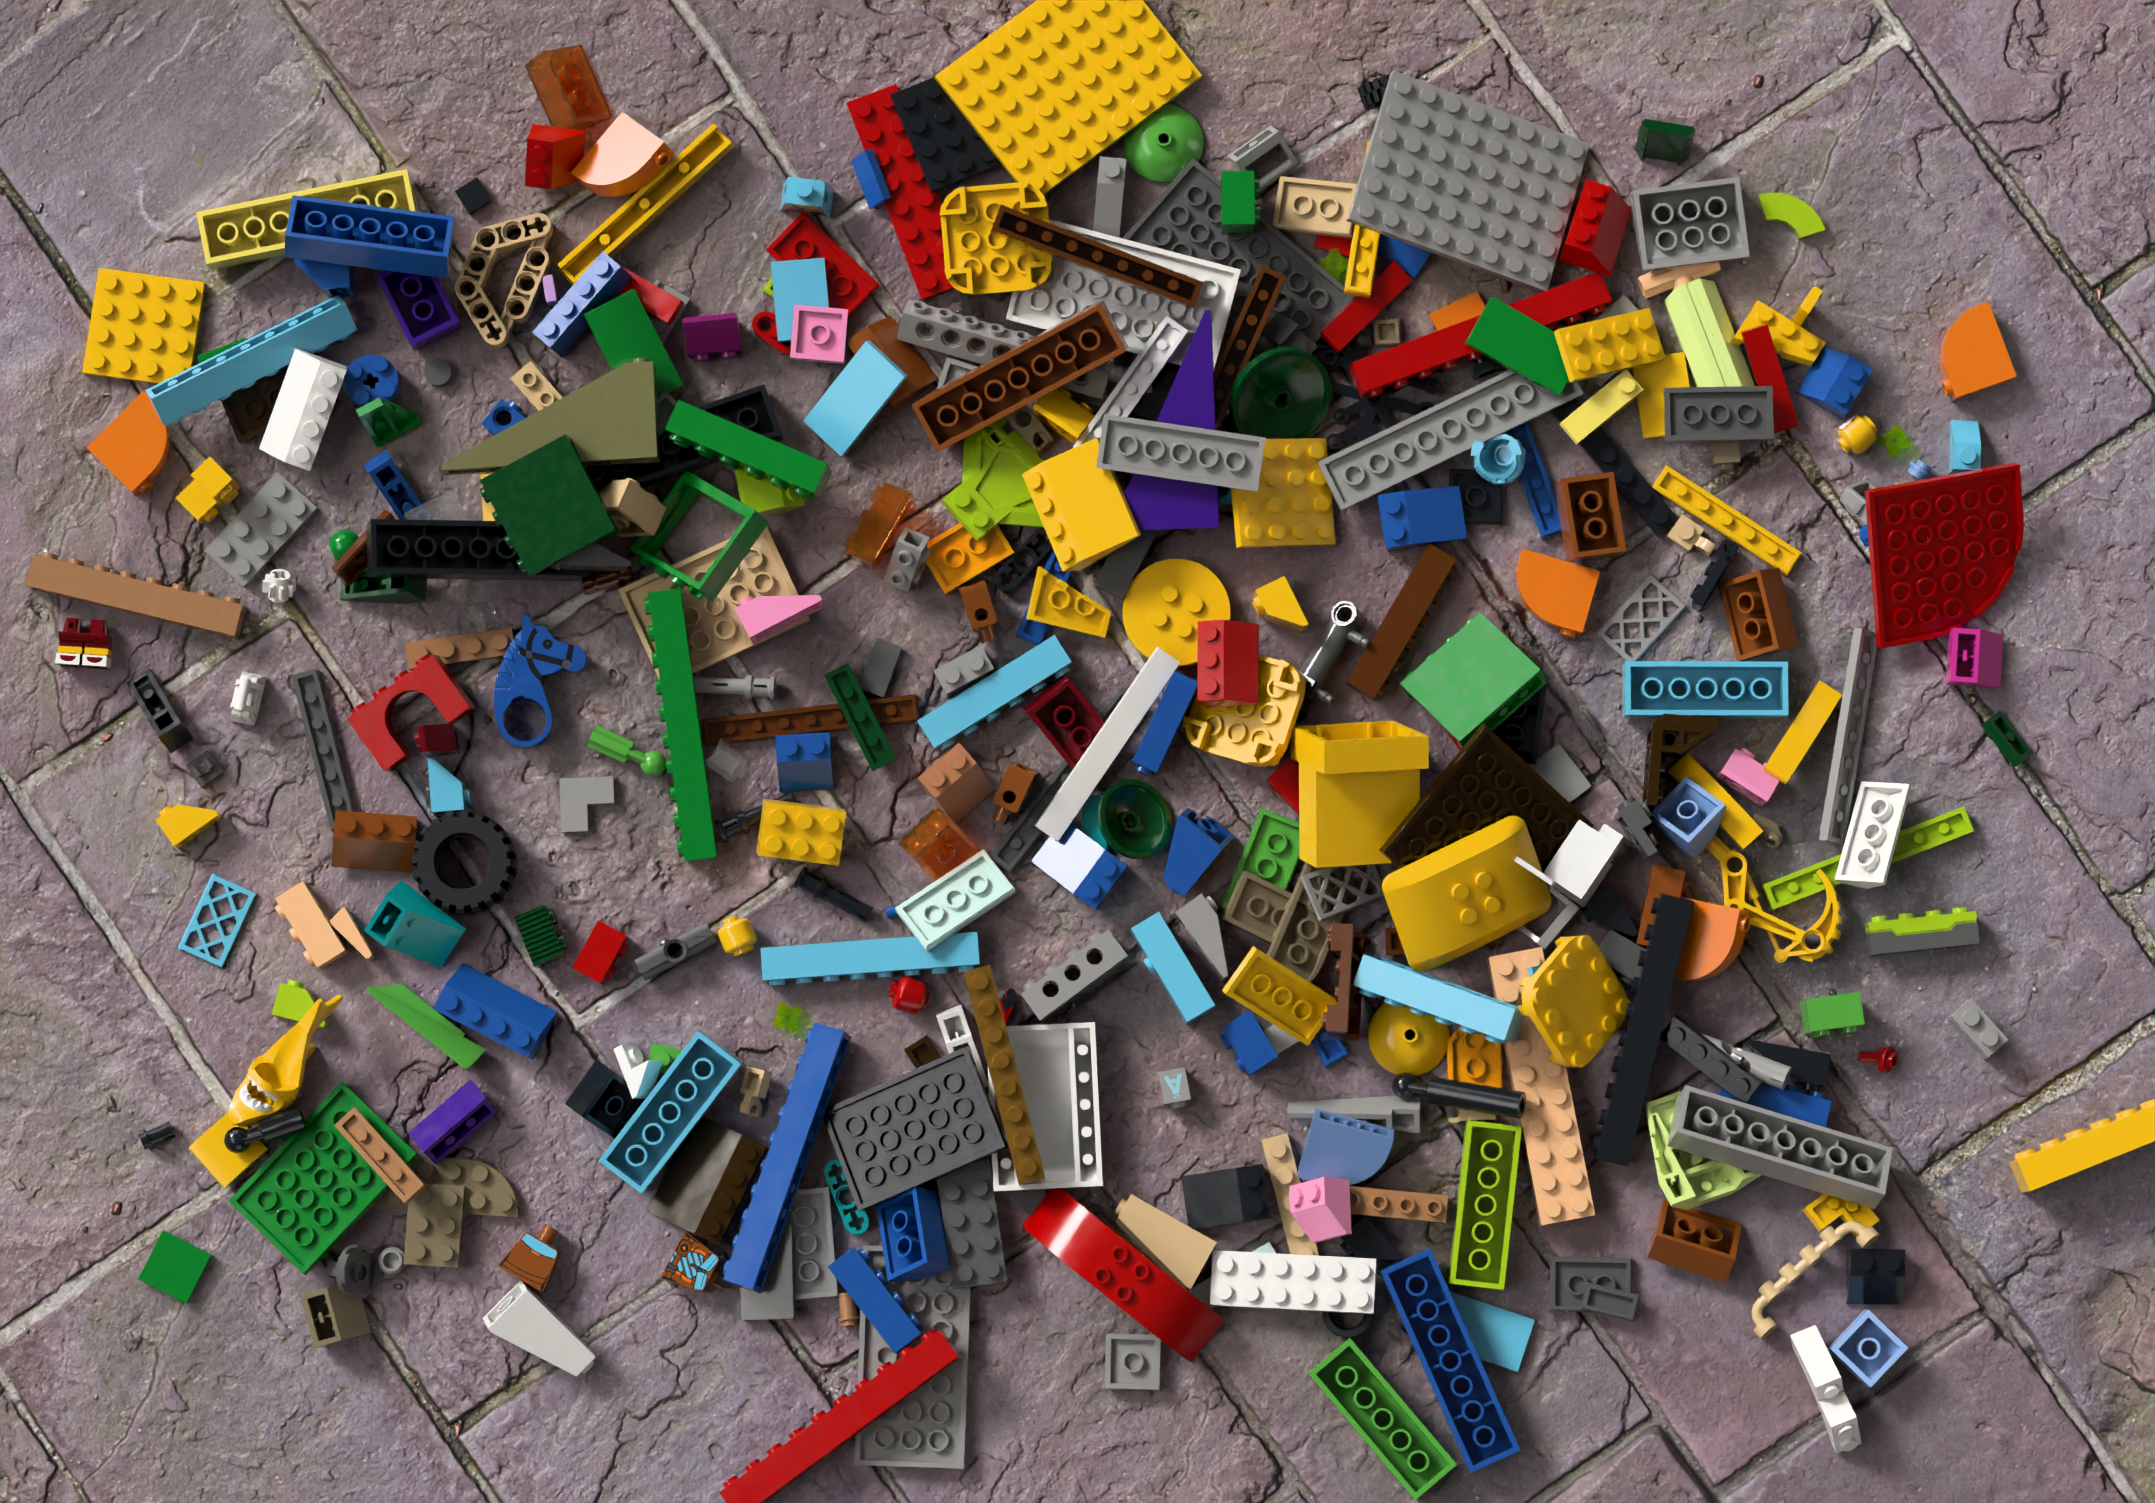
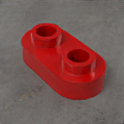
M768 311L758 313L752 321L754 334L780 354L789 356L791 345L786 347L782 342L778 343L775 315ZM765 322L771 325L768 331L761 329V325Z

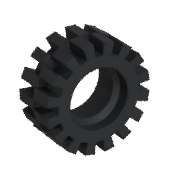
M1390 73L1380 78H1375L1373 81L1366 82L1357 88L1364 109L1371 110L1381 106Z

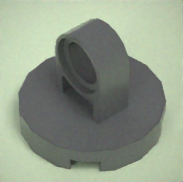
M349 1245L342 1251L337 1263L327 1262L326 1277L336 1278L338 1288L344 1296L350 1299H365L368 1297L366 1294L369 1290H374L377 1286L379 1262L373 1259L371 1252L374 1251L367 1245Z

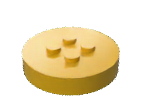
M1186 559L1162 560L1145 568L1130 584L1123 602V625L1130 643L1145 659L1148 660L1156 647H1159L1180 662L1177 668L1190 667L1197 664L1198 621L1230 620L1229 598L1221 581L1205 566Z

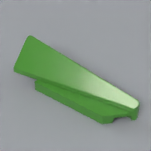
M403 984L367 988L366 991L465 1070L470 1072L487 1051L483 1047L464 1038L466 1033Z

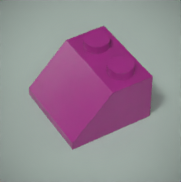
M737 313L683 318L689 359H694V362L710 361V357L721 356V359L729 360L737 358V354H743L740 322Z

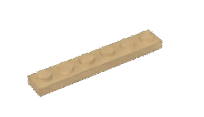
M1288 1133L1263 1139L1261 1142L1289 1252L1296 1255L1319 1256L1316 1243L1310 1240L1290 1213L1289 1186L1300 1184V1180L1297 1177L1298 1172Z

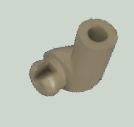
M1754 812L1752 819L1763 830L1767 846L1777 848L1783 839L1778 823Z

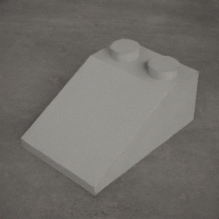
M1201 893L1175 912L1174 917L1223 982L1228 977L1218 915L1216 914L1218 907L1210 896L1204 898Z

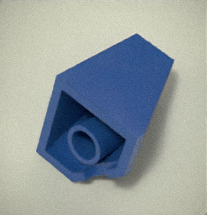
M1189 808L1177 818L1163 880L1167 882L1168 888L1176 894H1181L1183 897L1193 888L1236 837L1217 820L1208 816L1205 819L1196 817V811Z

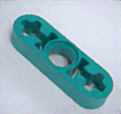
M831 1160L824 1168V1175L845 1228L851 1234H863L869 1227V1218L866 1210L862 1212L855 1210L858 1218H864L865 1222L861 1224L862 1229L857 1230L856 1227H850L849 1223L853 1221L851 1213L845 1216L843 1210L852 1209L856 1204L853 1201L850 1205H843L839 1201L840 1192L845 1189L850 1190L848 1185H842L837 1190L834 1189L833 1185L838 1184L835 1176L830 1177L829 1172L832 1171V1165L836 1164L838 1168H841L839 1160ZM844 1172L841 1173L843 1182L846 1181Z

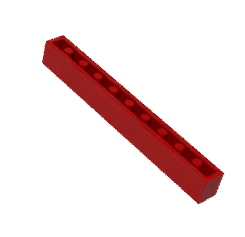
M1595 272L1514 302L1508 306L1554 331L1558 328V324L1566 322L1567 325L1574 324L1582 320V315L1590 312L1592 316L1603 313L1607 310L1606 306L1610 304L1612 299L1602 274ZM1480 315L1352 362L1349 370L1360 397L1368 395L1369 398H1374L1383 394V389L1390 386L1398 389L1409 384V379L1418 376V379L1422 380L1434 374L1433 371L1436 369L1450 370L1458 366V361L1467 358L1470 362L1483 357V354L1465 345Z
M931 1329L920 1338L922 1343L915 1348L910 1345L898 1354L899 1360L893 1364L888 1361L876 1370L878 1375L872 1380H869L867 1377L854 1387L857 1391L849 1397L846 1394L840 1396L832 1403L834 1408L826 1413L822 1410L810 1419L812 1424L804 1429L801 1426L789 1434L791 1440L784 1445H781L779 1442L767 1451L769 1456L761 1462L759 1459L754 1460L745 1467L747 1472L738 1478L737 1475H734L724 1482L723 1486L725 1488L719 1492L726 1503H765L962 1356L943 1330L935 1332L934 1329Z

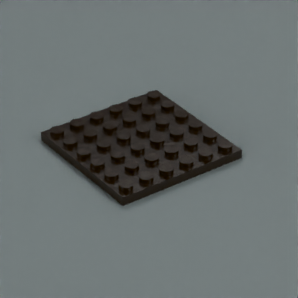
M1481 724L1379 851L1400 869L1495 822L1514 815L1520 817L1526 823L1542 872H1544L1578 820H1581L1591 828L1594 825L1487 726ZM1504 936L1486 944L1485 946L1488 949L1493 950Z

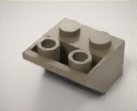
M338 1285L301 1295L315 1348L325 1347L372 1333L363 1299H350L344 1296Z

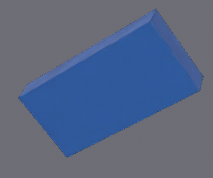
M873 149L865 150L852 159L851 162L869 209L878 208L891 199Z

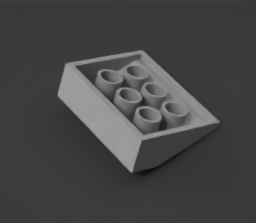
M1740 177L1639 189L1631 192L1632 217L1643 271L1750 257Z

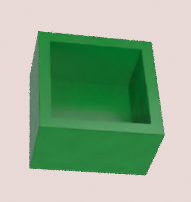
M1222 171L1221 235H1253L1254 227H1259L1260 205H1255V200H1259L1260 179H1254V171Z

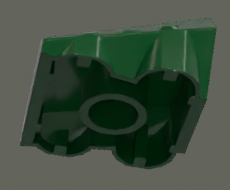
M1644 119L1638 129L1635 151L1640 160L1645 157L1676 162L1677 166H1679L1688 158L1696 130L1693 126Z

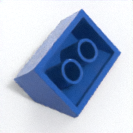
M915 1186L897 1197L876 1205L887 1280L889 1282L928 1278L949 1268L938 1192Z

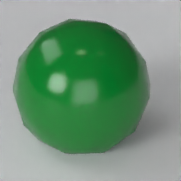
M344 529L332 535L329 540V546L337 561L359 538L356 533Z

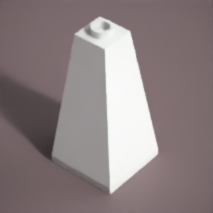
M522 1280L483 1317L491 1333L576 1377L581 1372L583 1374L586 1373L594 1365L593 1360L596 1356L593 1351Z

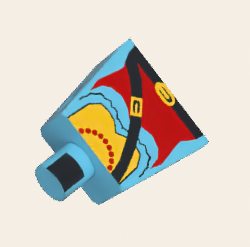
M788 177L783 185L780 211L804 212L805 214L831 217L834 189L825 181Z

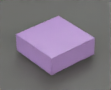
M546 275L542 278L545 299L548 306L553 307L559 302L555 279L553 275Z

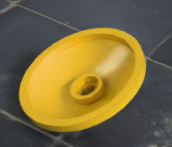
M1384 1003L1375 1012L1368 1030L1369 1047L1375 1060L1385 1070L1395 1075L1410 1073L1413 1076H1419L1435 1068L1445 1056L1447 1040L1450 1037L1448 1025L1435 1021V1015L1433 1014L1431 1016H1421L1410 1012L1411 1006L1397 1007ZM1407 1030H1412L1415 1033L1413 1040L1405 1038Z

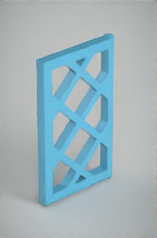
M212 873L178 949L223 967L256 893ZM214 882L223 884L226 894L211 899L209 893ZM243 893L248 896L247 901L242 909L237 910L232 896ZM228 898L233 912L218 918L213 903ZM209 905L214 920L199 925L198 917L202 908ZM235 916L237 921L230 935L225 936L220 922ZM216 924L221 938L206 944L201 929ZM197 931L202 945L196 948L186 946L190 934ZM223 942L225 948L220 959L211 957L208 948Z

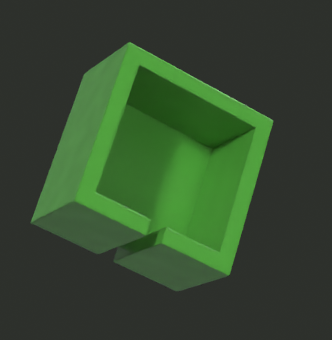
M1860 992L1810 998L1799 1002L1804 1035L1811 1034L1812 1039L1828 1037L1831 1035V1031L1838 1030L1839 1035L1858 1032V1027L1865 1025Z

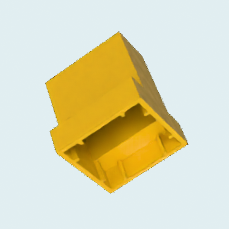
M1393 720L1294 726L1290 737V758L1299 762V859L1316 868L1392 863L1379 849L1420 800V769H1429V736Z

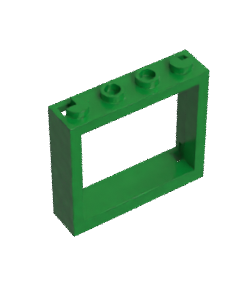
M686 470L662 503L666 510L655 535L639 536L630 549L640 557L638 562L648 569L651 566L655 567L653 571L664 579L670 576L672 577L670 581L679 588L684 589L687 586L689 587L687 591L699 600L704 596L713 602L769 522L756 510ZM698 494L743 520L700 582L655 557Z

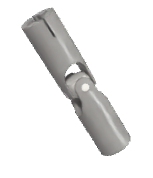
M1701 1033L1742 1065V1062L1746 1059L1750 1063V1067L1745 1068L1763 1083L1781 1090L1785 1089L1792 1067L1742 1048L1733 1047L1722 1040Z

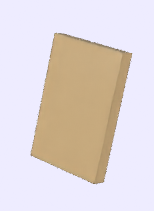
M1280 176L1272 225L1279 231L1352 238L1354 224L1346 220L1357 184Z

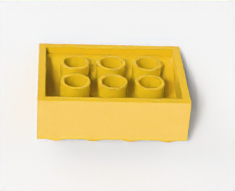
M1095 438L1043 461L1022 474L1063 572L1082 570L1141 536L1114 470L1096 468L1100 438Z

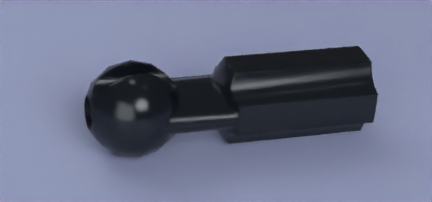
M298 1106L259 1120L258 1126L247 1130L242 1127H233L226 1133L224 1142L229 1151L235 1154L243 1153L252 1142L263 1139L265 1142L270 1143L305 1131L307 1128L302 1111Z

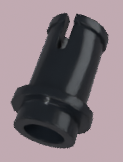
M169 1121L149 1131L144 1129L143 1133L139 1134L145 1150L148 1148L152 1150L154 1149L153 1146L176 1137Z

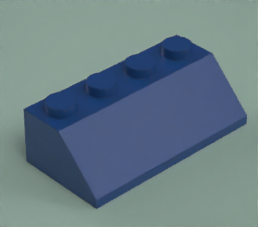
M463 963L445 984L433 1007L434 1010L531 1060H534L558 1014L557 1011Z

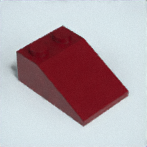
M1066 675L1023 708L1072 769H1074L1104 725V721Z

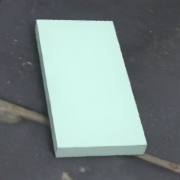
M983 849L897 906L895 912L927 952L1013 895L1015 888Z

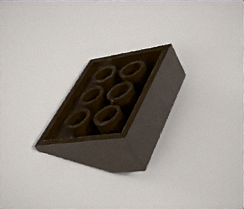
M702 1116L676 1150L647 1211L721 1246L768 1147Z

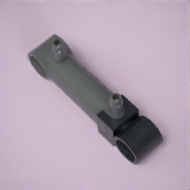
M1341 601L1333 607L1331 611L1332 619L1299 669V672L1306 678V687L1296 723H1300L1307 717L1309 713L1307 702L1315 705L1317 700L1326 702L1329 705L1334 703V697L1324 691L1321 685L1348 642L1352 641L1365 648L1370 646V640L1358 633L1365 624V618L1356 606L1349 601ZM1352 614L1351 618L1348 621L1344 622V618L1347 615Z

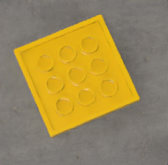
M99 268L82 373L85 375L159 384L193 367L206 288L205 282Z
M1326 438L1265 440L1258 492L1231 488L1236 548L1332 546L1336 544L1331 491L1317 464L1328 457Z

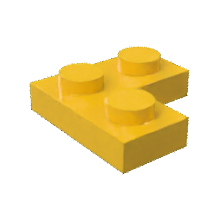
M1827 1194L1821 1195L1802 1210L1819 1232L1838 1217L1844 1223L1854 1221L1861 1223L1866 1228L1874 1226L1880 1221L1870 1207ZM1852 1232L1856 1238L1859 1236L1858 1234Z

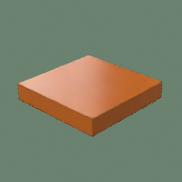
M1478 291L1430 313L1429 317L1436 331L1481 315L1485 305Z

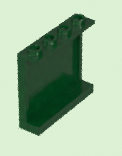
M566 434L480 480L483 486L479 489L486 503H492L495 509L492 516L499 527L504 526L508 534L504 537L511 551L516 550L520 559L517 560V564L524 575L528 573L530 577L535 578L537 573L596 541L619 533L571 438Z

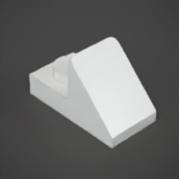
M622 1044L614 1048L632 1099H646L655 1086L662 1060H648L643 1063V1055L637 1045Z

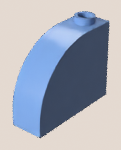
M1315 1108L1298 1165L1297 1177L1302 1178L1305 1182L1321 1177L1349 1180V1185L1364 1181L1375 1174L1385 1163L1394 1140V1129Z

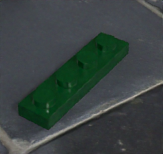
M847 663L825 674L824 676L872 772L896 761L897 759L849 664Z

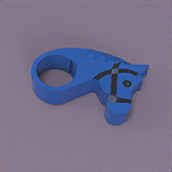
M524 614L522 617V630L514 637L503 657L496 678L493 701L495 720L500 735L508 744L520 749L538 746L547 738L551 729L552 714L540 680L544 677L553 676L560 670L570 674L579 673L584 669L586 663V655L579 646L555 640L546 631V626H534L527 614ZM521 698H524V701H531L543 710L546 717V727L540 736L531 741H519L507 733L503 724V717L506 710L511 706L512 701L516 703L521 701Z

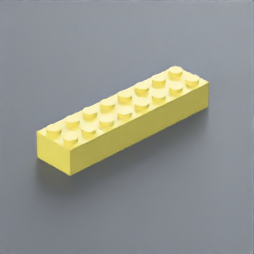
M405 169L199 211L196 214L206 264L211 270L284 255L285 233L293 195L418 212L411 175Z

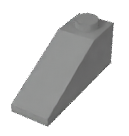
M1100 156L1093 231L1120 237L1127 159Z

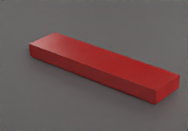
M1395 261L1391 262L1373 280L1370 298L1356 296L1319 334L1336 352H1339L1412 279Z
M1765 323L1741 331L1757 386H1772L1774 434L1799 426L1768 325Z

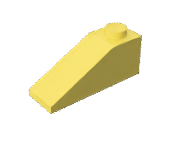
M1626 369L1565 418L1559 425L1577 445L1633 402L1644 389Z

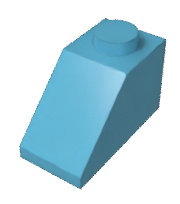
M1951 420L1949 474L1980 469L1981 439L1978 421Z
M433 758L428 759L432 813L440 815L451 811L461 812V810H467L466 805H471L470 789H465V785Z

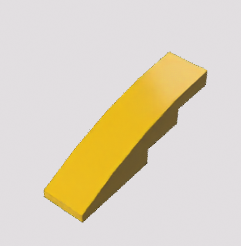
M1819 680L1763 770L1786 784L1842 694Z
M1688 753L1667 771L1678 784L1685 777H1688L1726 805V810L1719 827L1725 830L1742 850L1763 832L1747 812Z

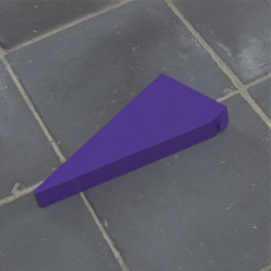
M1205 310L1156 422L1216 430L1211 310ZM1133 474L1124 496L1139 530L1220 527L1218 486Z

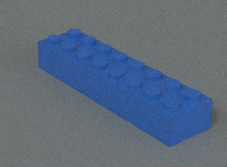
M1425 1249L1379 1270L1468 1471L1472 1473L1521 1451L1431 1249Z

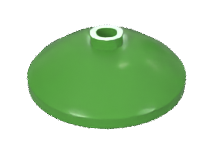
M1166 104L1124 135V153L1129 165L1138 175L1155 183H1172L1193 158L1199 162L1203 152V134L1198 122L1188 111L1172 104ZM1162 135L1169 138V141L1165 144L1159 141V137Z

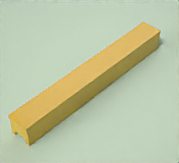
M713 123L664 167L650 183L641 188L557 265L560 273L574 285L602 251L610 258L614 257L734 148L732 142Z

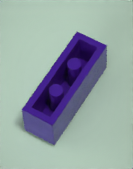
M470 1079L424 1120L418 1123L409 1134L423 1153L437 1165L495 1115L498 1110L483 1091Z

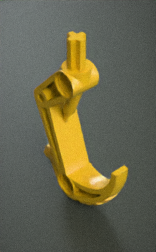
M1716 835L1714 836V839L1706 846V849L1720 862L1717 866L1721 868L1724 906L1749 911L1750 925L1767 932L1776 951L1774 953L1776 962L1784 963L1787 957L1795 956L1806 962H1813V960L1823 957L1826 953L1830 955L1834 951L1831 944L1834 940H1839L1841 936L1838 927L1840 924H1843V918L1840 916L1842 909L1832 883L1821 869L1816 874L1822 880L1825 887V909L1820 919L1805 932L1763 911L1758 901L1760 896L1747 870L1745 857L1735 848L1731 851ZM1731 858L1741 860L1743 867L1739 872L1733 873L1728 870L1727 862ZM1745 892L1749 898V901L1752 900L1755 907L1747 904L1744 901ZM1774 934L1792 940V944L1784 950L1780 949ZM1814 934L1819 937L1820 946L1817 949L1806 947L1805 938L1808 935Z

